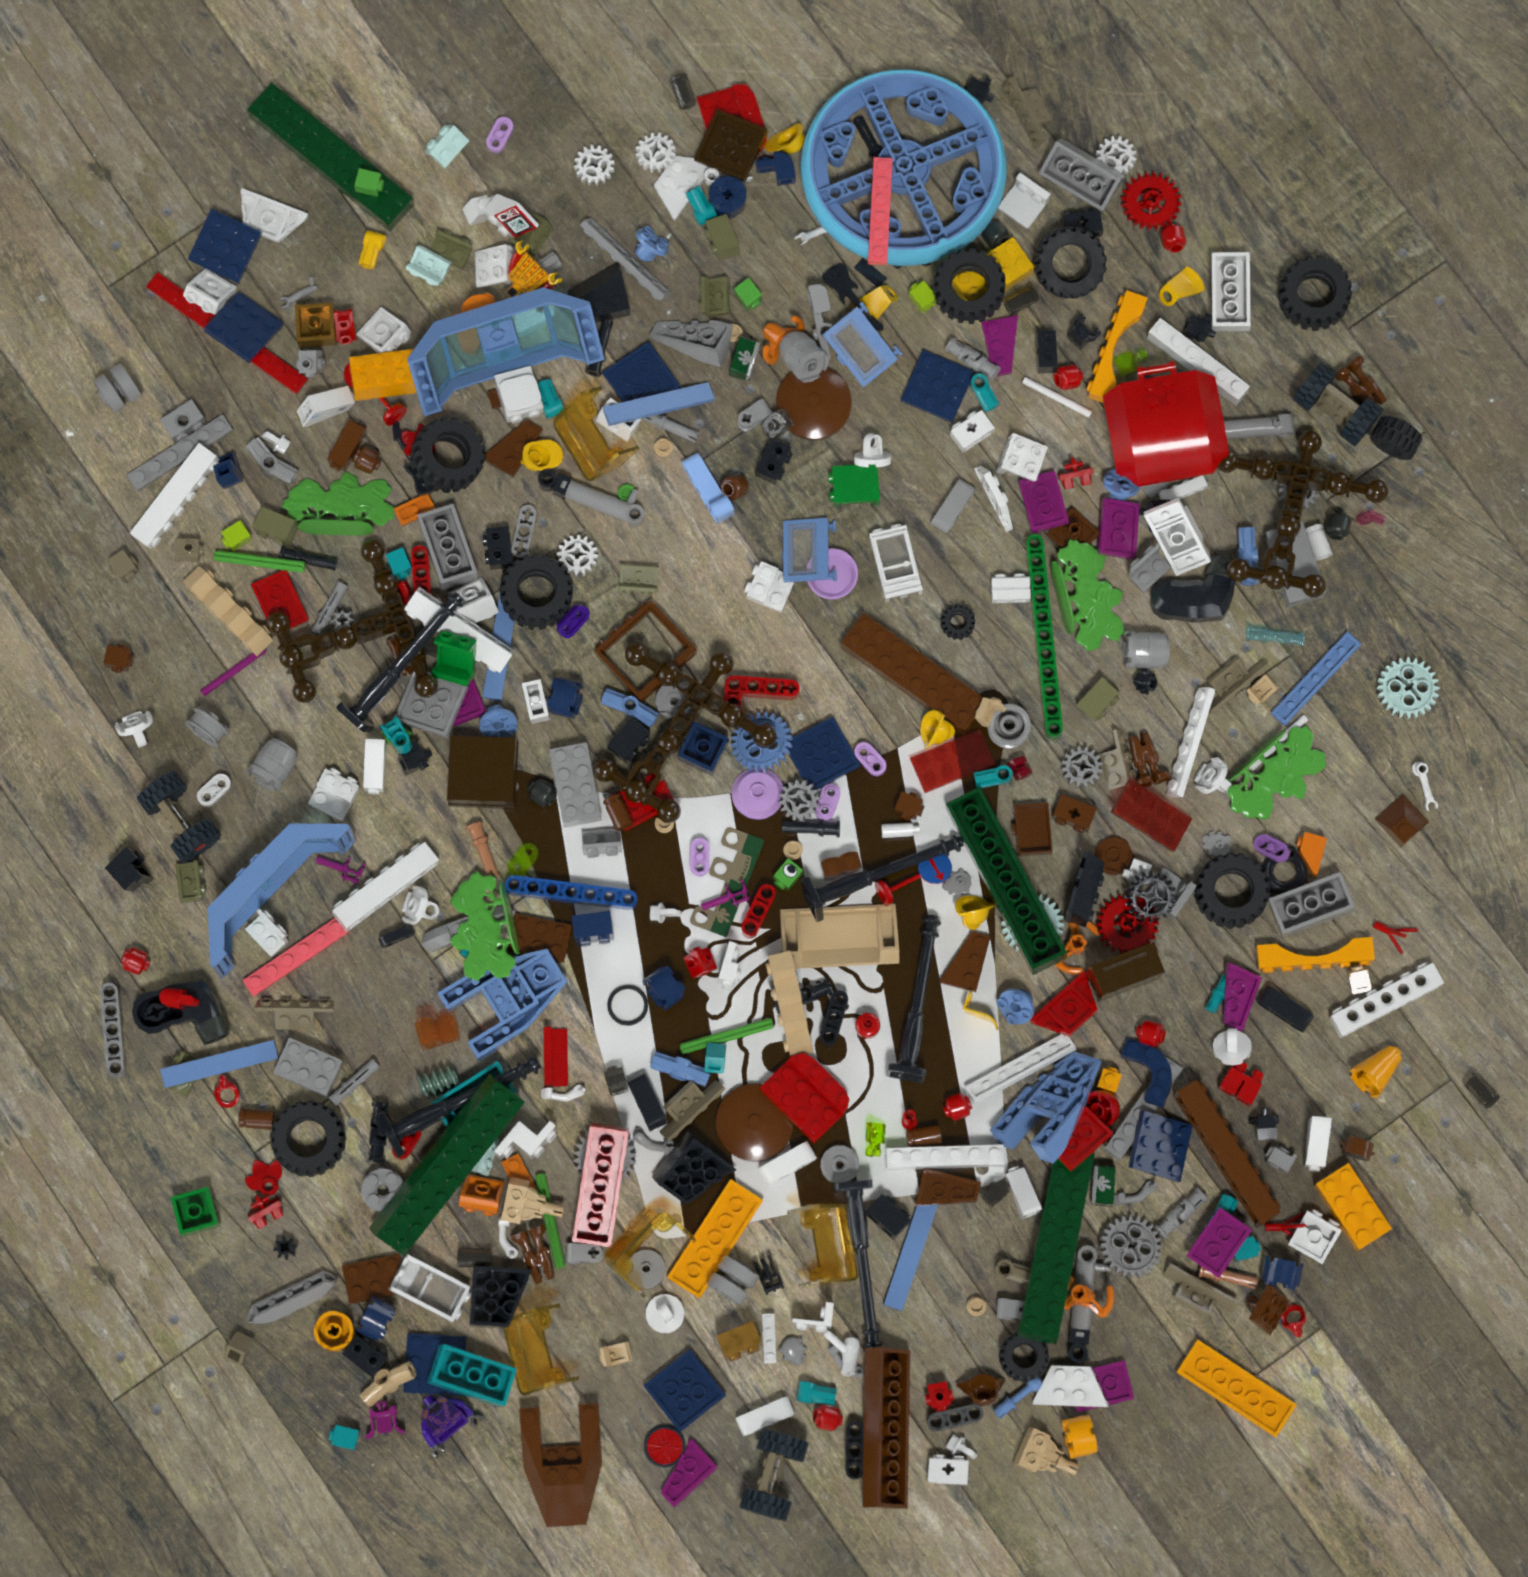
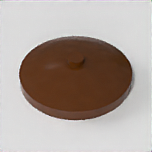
M829 368L825 372L822 370L819 373L820 377L812 382H802L792 372L783 380L778 389L776 397L778 417L783 426L799 438L806 440L829 438L840 431L849 418L852 403L850 390L843 378Z
M746 1084L734 1089L723 1099L716 1115V1130L720 1142L729 1153L745 1161L759 1162L773 1158L786 1147L793 1132L794 1123L759 1089L763 1084Z

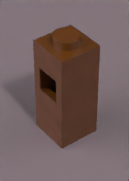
M350 420L347 422L328 457V462L332 469L338 472L340 470L346 472L357 448L359 449L367 434L366 428Z

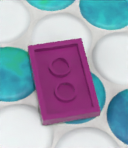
M1055 471L1038 475L1037 480L1034 482L1026 478L1018 480L1032 533L1069 524Z
M1109 498L1102 499L1098 544L1099 555L1130 560L1136 559L1139 503Z
M1219 1207L1186 1256L1217 1278H1220L1252 1232V1229Z
M1125 1360L1092 1368L1096 1375L1095 1378L1102 1388L1101 1391L1109 1405L1134 1399ZM1075 1406L1077 1413L1099 1408L1090 1406Z

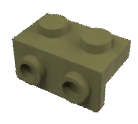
M706 276L701 277L699 285L701 292L699 307L701 312L708 317L729 315L730 278L727 276L711 279Z
M621 563L619 590H623L624 593L642 591V594L646 595L657 592L659 566Z
M193 860L190 863L175 864L179 902L203 901V895H206L205 883H201V876H204L203 865H199L198 860Z

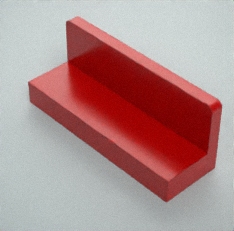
M543 1027L545 1087H567V1029Z

